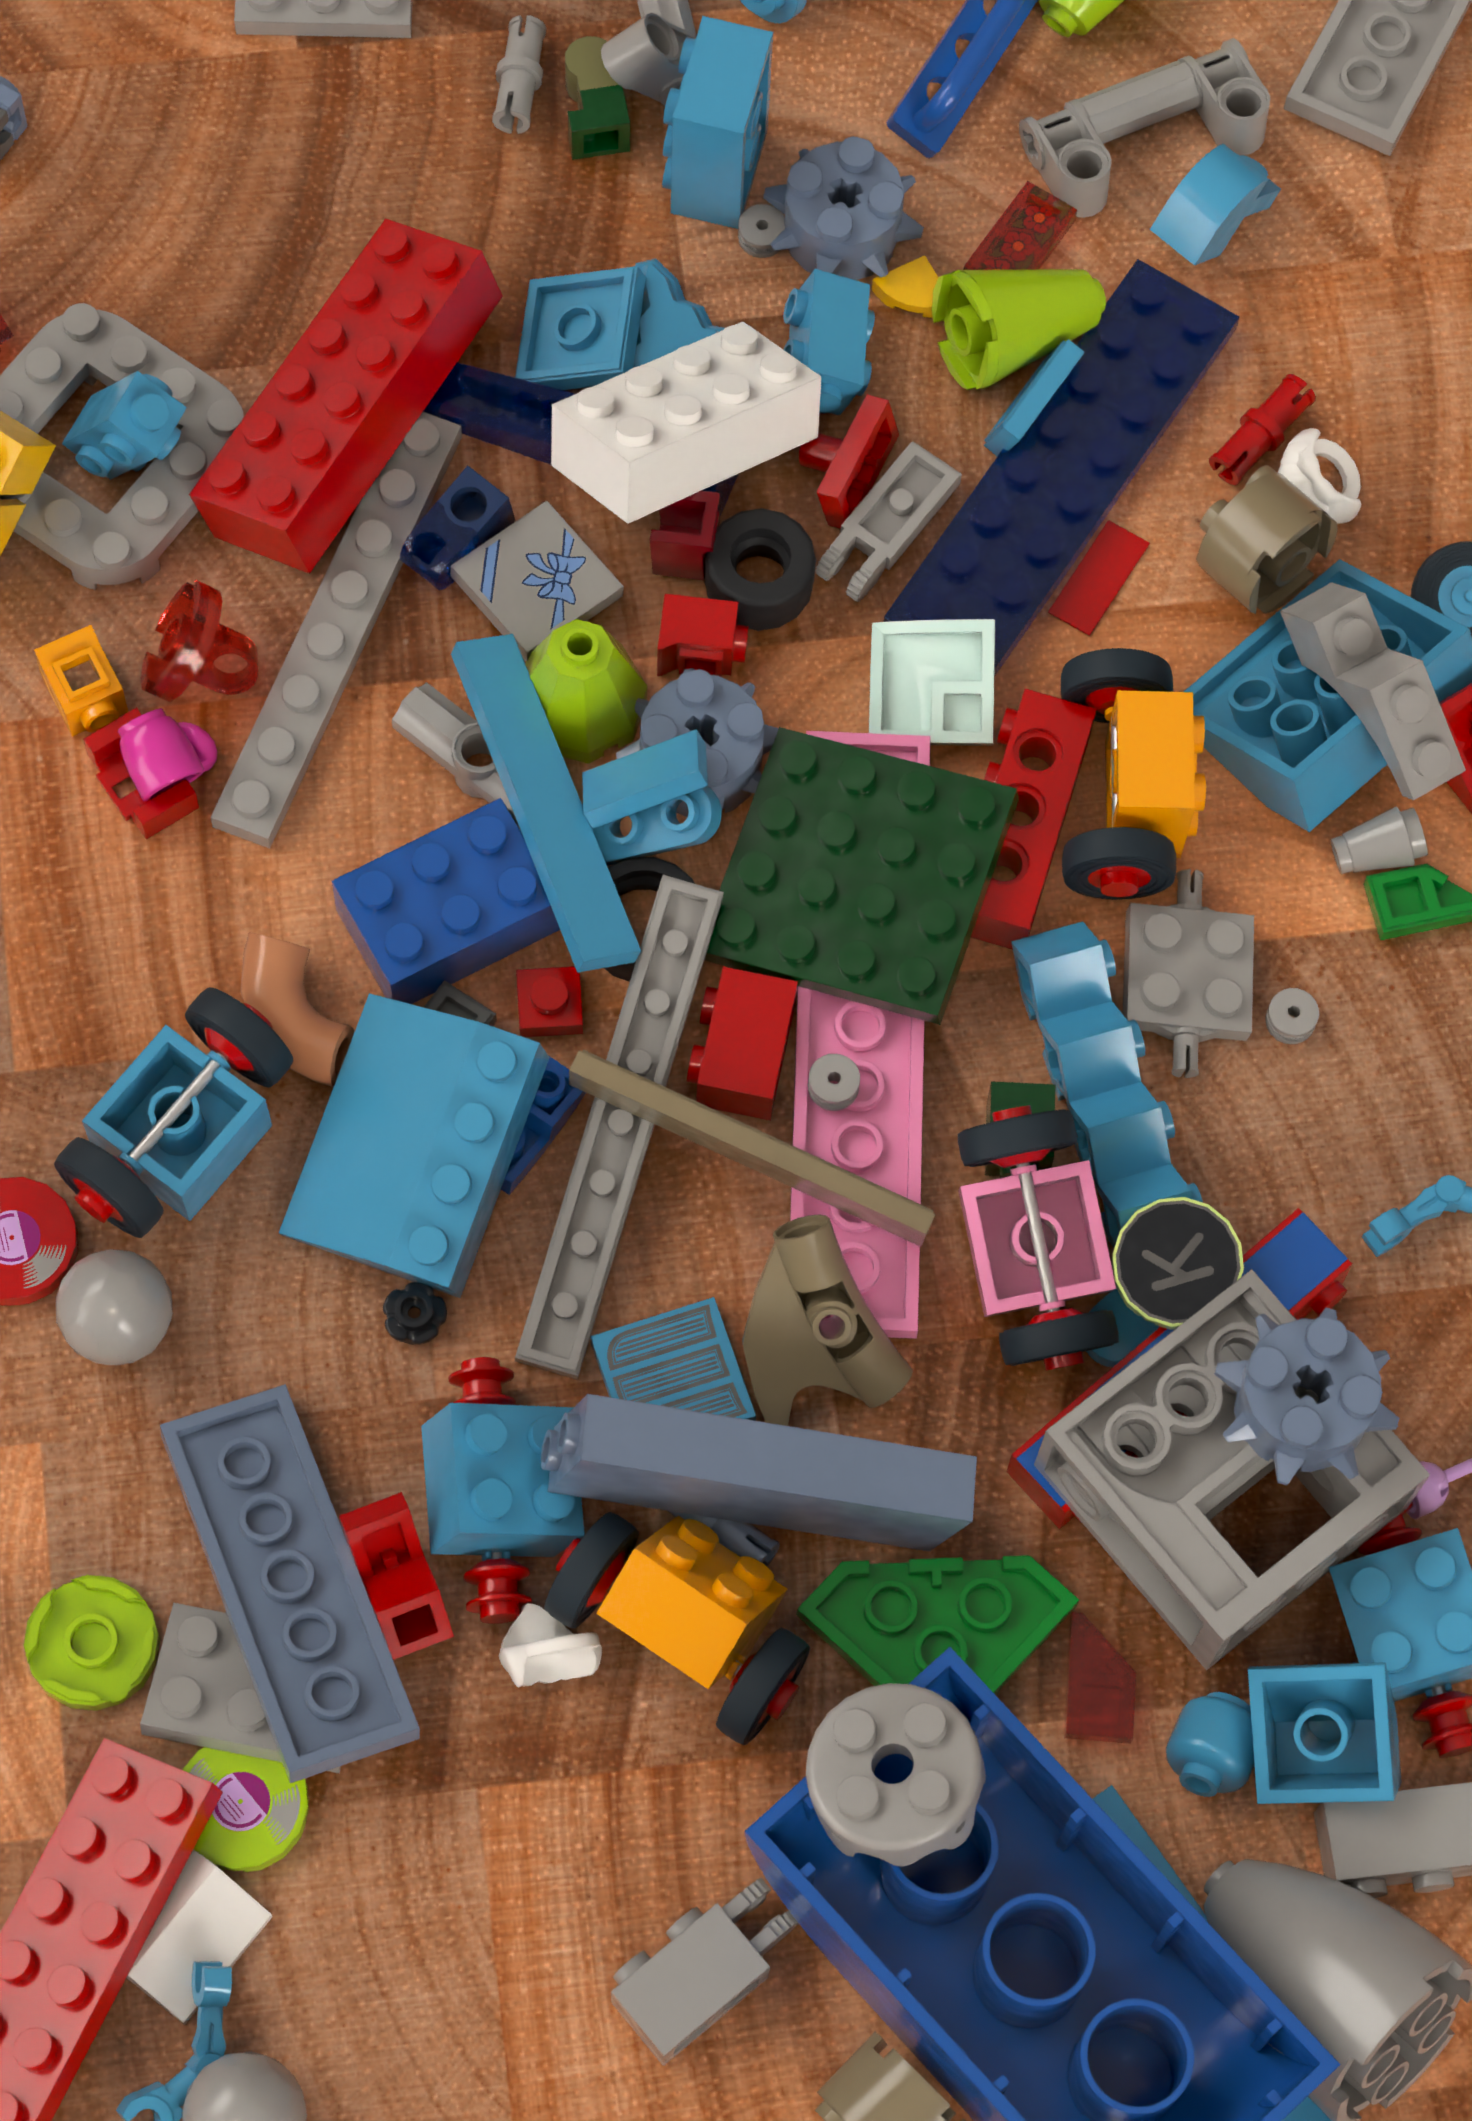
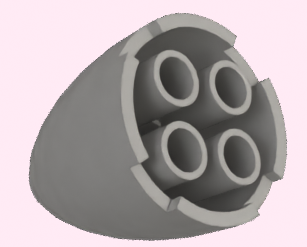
M1244 1859L1237 1864H1234L1232 1861L1223 1863L1212 1873L1204 1886V1892L1208 1895L1204 1904L1207 1922L1341 2064L1308 2096L1332 2121H1360L1362 2117L1357 2112L1369 2104L1375 2105L1380 2103L1385 2109L1389 2107L1427 2070L1455 2033L1450 2029L1456 2016L1454 2009L1461 1998L1467 2003L1472 2000V1965L1435 1934L1397 1909L1359 1889L1322 1874L1286 1864Z

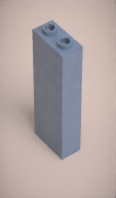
M587 1394L569 1413H564L561 1421L554 1427V1430L549 1429L546 1432L542 1445L541 1468L550 1471L548 1492L923 1551H931L973 1522L976 1456Z

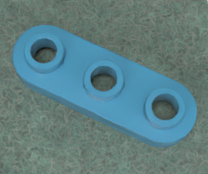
M706 786L629 815L632 821V828L625 837L620 831L622 818L603 826L592 828L606 865H613L628 858L652 856L699 845L708 841L719 828L722 816L721 804L715 792ZM684 801L688 806L689 814L687 819L680 823L676 817V810L679 804Z

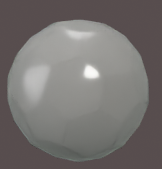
M109 1249L94 1252L76 1262L61 1281L55 1301L56 1323L68 1345L78 1355L92 1362L104 1365L134 1363L152 1353L166 1335L173 1314L172 1292L159 1269L152 1261L135 1252Z
M253 2051L226 2054L205 2066L189 2086L182 2111L183 2121H306L307 2119L303 2091L295 2076L278 2060Z

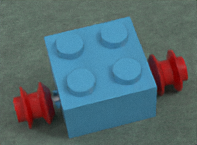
M478 1357L463 1361L460 1364L461 1370L450 1374L448 1377L451 1385L462 1388L463 1398L449 1403L421 1426L430 1553L441 1555H482V1561L478 1562L463 1575L465 1582L478 1587V1597L466 1603V1610L480 1614V1621L483 1623L501 1624L515 1621L520 1615L522 1606L526 1603L532 1604L531 1597L518 1593L517 1584L530 1575V1570L512 1560L510 1556H556L565 1550L575 1538H582L585 1535L581 1497L548 1492L550 1471L541 1468V1451L546 1432L549 1429L554 1430V1427L561 1421L564 1413H569L574 1407L516 1405V1400L513 1397L502 1394V1385L514 1378V1372L509 1368L501 1367L500 1361L496 1358Z
M1411 1502L1406 1510L1358 1548L1359 1553L1366 1556L1331 1566L1329 1570L1359 1663L1386 1662L1394 1702L1426 1693L1428 1699L1424 1700L1412 1715L1413 1721L1428 1723L1432 1734L1421 1744L1423 1750L1437 1749L1439 1758H1449L1472 1750V1723H1470L1467 1710L1472 1707V1695L1461 1691H1453L1451 1686L1452 1684L1472 1679V1569L1458 1528L1419 1539L1422 1536L1420 1528L1406 1527L1403 1515L1413 1507V1502Z

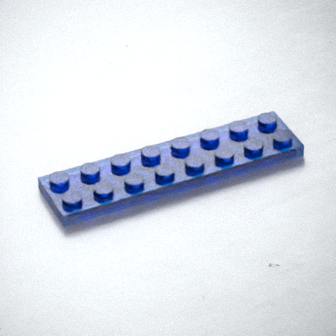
M1137 259L1107 301L1105 311L1101 313L1098 326L1086 332L1078 342L1077 346L1085 353L1021 440L1009 451L1004 448L885 614L883 622L995 619V677L1236 331L1240 317Z

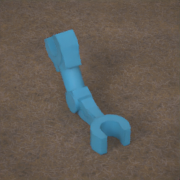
M1443 1176L1435 1185L1425 1188L1413 1202L1402 1209L1392 1208L1371 1221L1369 1224L1371 1229L1362 1235V1239L1375 1256L1379 1257L1399 1244L1409 1235L1413 1228L1426 1220L1440 1217L1443 1211L1456 1213L1457 1210L1472 1214V1187L1466 1186L1465 1181L1455 1176Z
M221 1961L193 1962L192 1993L194 2003L198 2007L197 2029L191 2045L194 2054L185 2063L186 2067L165 2085L157 2081L125 2096L116 2108V2112L123 2120L130 2121L143 2109H151L154 2114L153 2121H180L183 2111L181 2107L185 2103L189 2086L205 2066L224 2056L226 2044L222 2029L223 2006H227L230 2000L232 1988L231 1967L223 1966Z

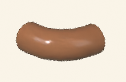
M249 932L243 953L240 990L243 1002L251 1005L263 1014L273 1026V1030L288 1047L293 1056L290 1070L316 1083L334 1087L354 1035L353 1027L333 1021L319 1014L309 1003L304 988L305 967L310 953L309 948Z

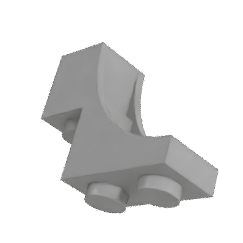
M1331 582L1280 611L1302 666L1312 670L1329 683L1355 712L1381 751L1402 796L1415 800L1466 771L1423 660L1387 648L1366 593Z

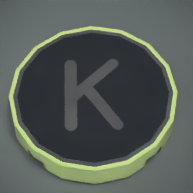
M1186 1197L1158 1199L1137 1210L1120 1230L1111 1257L1115 1285L1125 1305L1146 1321L1170 1330L1179 1327L1239 1280L1244 1270L1241 1242L1229 1220L1209 1204Z

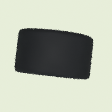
M760 508L740 511L724 520L717 528L713 552H707L705 555L704 581L708 598L737 601V625L749 626V629L760 631L779 628L798 617L810 601L814 584L816 558L811 538L800 523L782 512ZM761 556L771 558L783 567L784 572L783 576L772 582L756 583L740 576L736 571V566L746 558Z

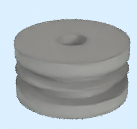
M757 204L747 208L739 219L738 241L741 248L749 255L758 258H766L778 253L780 250H773L770 243L786 228L783 214L777 208L767 204Z
M1297 988L1284 989L1278 992L1270 1002L1265 1017L1266 1027L1269 1033L1282 1043L1298 1044L1304 1042L1312 1035L1319 1019V1007L1316 1000L1308 992Z
M827 1054L817 1059L810 1069L808 1079V1092L814 1103L823 1109L837 1111L850 1106L855 1101L860 1085V1072L856 1064L850 1058L841 1054ZM830 1081H837L838 1083L833 1084Z

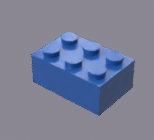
M501 798L332 880L336 911L385 998L413 1004L435 993L444 980L449 984H453L560 930L524 837Z

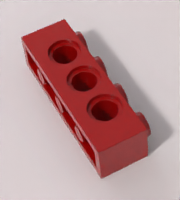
M1026 688L1019 709L1006 708L997 738V743L1007 746L1001 764L989 762L984 780L1017 788L1019 800L1015 811L1027 814L1033 822L1023 826L1010 823L996 866L1009 868L1015 873L1016 877L1008 881L991 878L971 938L1013 950L1011 941L1029 937L1089 743L1097 709ZM1029 757H1036L1044 760L1049 765V768L1035 771L1024 766L1021 761Z

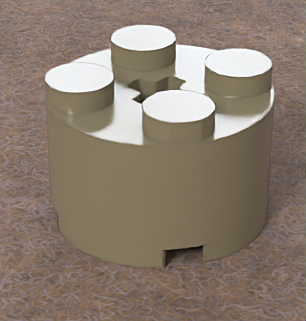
M1265 465L1253 473L1247 481L1245 488L1229 503L1225 499L1219 500L1204 514L1200 522V528L1206 534L1200 545L1196 561L1201 569L1250 612L1256 614L1258 607L1266 614L1287 603L1314 576L1307 566L1317 551L1325 558L1328 556L1337 536V522L1286 477L1277 473L1270 466Z
M876 2031L817 2091L824 2101L815 2111L825 2121H950L956 2114L950 2108L951 2105L894 2048L884 2058L879 2055L887 2046V2043Z

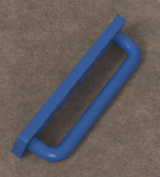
M966 0L886 122L887 127L925 157L932 158L936 155L953 132L1038 0H997L988 16L984 10V0ZM959 39L970 41L961 57L958 58L955 51L956 41ZM928 83H940L942 86L929 101L927 96Z

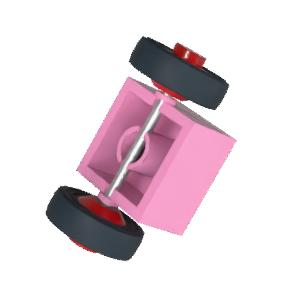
M1027 1105L992 1113L994 1122L968 1128L958 1133V1146L964 1166L976 1167L996 1164L1002 1168L1017 1167L1010 1170L1011 1176L960 1186L958 1190L984 1317L1038 1306L1039 1311H1047V1313L1034 1316L1025 1326L1007 1329L999 1333V1343L1005 1365L1015 1366L1043 1360L1045 1370L1047 1371L1084 1363L1082 1352L1112 1346L1114 1343L1119 1342L1116 1319L1112 1310L1107 1311L1106 1309L1089 1313H1082L1074 1308L1060 1310V1307L1066 1306L1065 1301L1107 1293L1116 1289L1090 1161L1087 1160L1038 1171L1036 1164L1029 1165V1163L1041 1161L1049 1152L1068 1148L1077 1143V1133L1070 1110H1053L1032 1114L1031 1106Z

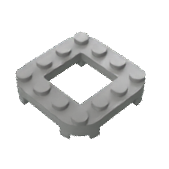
M78 303L70 306L63 315L47 323L0 375V410L38 434L84 381L93 386L99 380L106 386H110L139 371L141 374L152 375L163 381L172 390V397L187 407L176 425L181 430V436L174 448L164 459L158 460L155 458L108 514L45 472L42 473L32 494L0 495V499H18L26 504L13 531L72 570L76 583L96 590L97 584L116 585L127 583L137 578L143 584L160 570L158 558L198 512L189 494L244 418L243 409L227 387L125 319L110 312L96 310L89 304Z

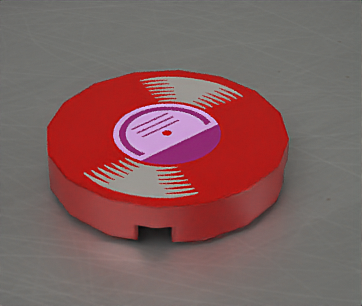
M26 1177L0 1178V1305H26L52 1294L60 1286L62 1278L69 1272L71 1265H74L78 1255V1228L66 1201L47 1184Z

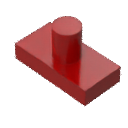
M867 394L844 439L818 433V438L800 446V465L826 473L816 493L829 526L841 529V525L870 492L899 436L889 400Z

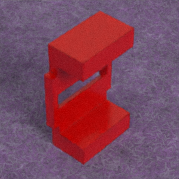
M136 707L83 740L87 755L100 772L96 774L97 780L125 821L132 818L147 840L197 810L199 804L197 794L187 779H184L149 801H143L137 789L121 799L112 787L130 777L120 751L121 737L118 729L142 715Z

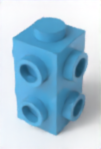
M814 269L801 288L792 289L787 298L783 321L785 324L790 325L789 340L783 350L821 376L819 413H832L840 416L856 395L862 396L871 377V362L865 360L866 343L872 334L875 322V313L869 310L870 284Z
M136 371L91 395L62 442V445L76 454L75 459L82 468L96 476L107 477L111 480L131 469L138 472L148 461L154 458L162 460L171 452L181 436V430L176 425L187 407L172 397V390L163 381L152 375L141 374L139 371Z

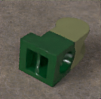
M585 36L576 39L565 52V88L568 95L578 104V110L568 111V142L572 160L630 152V120L623 87L614 81L604 66L601 49L607 41L596 36Z

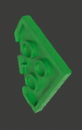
M1030 1555L1003 1556L1001 1560L963 1561V1557L909 1559L907 1563L869 1564V1560L842 1561L797 1608L796 1615L874 1686L887 1683L909 1684L944 1651L951 1647L996 1695L1077 1607L1079 1599Z

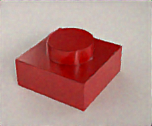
M575 966L516 969L520 1036L541 1037L583 1034L580 972L577 973Z

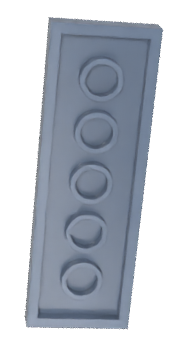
M286 1384L161 1424L162 1441L289 1782L293 1783L420 1739V1728Z

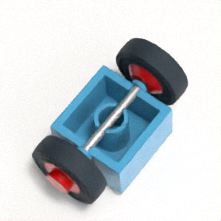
M209 987L202 991L190 1004L185 1013V1018L192 1030L211 1051L206 1055L169 1026L165 1025L82 1120L89 1141L80 1137L75 1138L65 1147L54 1162L55 1169L64 1182L77 1194L74 1198L85 1211L100 1222L105 1223L108 1221L120 1230L137 1238H142L159 1221L164 1212L156 1196L188 1221H191L272 1127L266 1099L229 1072L231 1068L245 1078L269 1088L284 1076L293 1063V1056L290 1050L273 1030V1026L263 1014L251 1005L241 1003L234 997L216 988Z

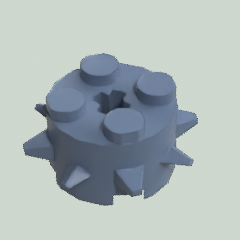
M852 136L842 142L837 141L815 147L811 151L802 149L799 152L800 159L790 168L787 184L765 188L763 198L785 215L784 225L786 228L770 243L772 249H788L790 255L809 273H812L814 269H818L853 280L866 278L875 273L880 277H885L888 274L887 264L893 256L896 244L900 241L921 238L924 227L903 212L904 194L916 183L915 178L912 175L900 177L897 168L881 152L875 150L872 143L866 139Z
M684 669L683 674L677 680L666 684L651 697L650 701L641 698L636 700L635 712L641 718L640 739L616 752V758L619 759L697 729L706 744L708 787L717 795L721 804V810L723 811L725 808V813L737 808L752 793L755 794L762 775V755L771 751L779 728L764 724L762 710L752 698L755 691V686L752 683L747 682L740 686L717 675H710L702 669ZM683 801L677 807L676 813L688 817L689 809Z
M1327 1307L1316 1319L1303 1318L1277 1325L1266 1314H1260L1255 1318L1259 1341L1249 1360L1217 1363L1214 1373L1237 1392L1234 1402L1236 1419L1224 1431L1223 1436L1227 1442L1246 1440L1259 1457L1268 1462L1270 1458L1273 1459L1277 1483L1286 1486L1300 1468H1302V1472H1313L1335 1466L1348 1479L1357 1477L1359 1474L1354 1450L1365 1432L1394 1430L1397 1428L1400 1419L1380 1402L1382 1389L1379 1371L1390 1360L1389 1354L1386 1350L1370 1352L1355 1333L1347 1330L1344 1324L1337 1320L1336 1310ZM1304 1387L1315 1392L1319 1397L1317 1403L1311 1396H1304L1299 1399L1295 1394L1297 1388Z

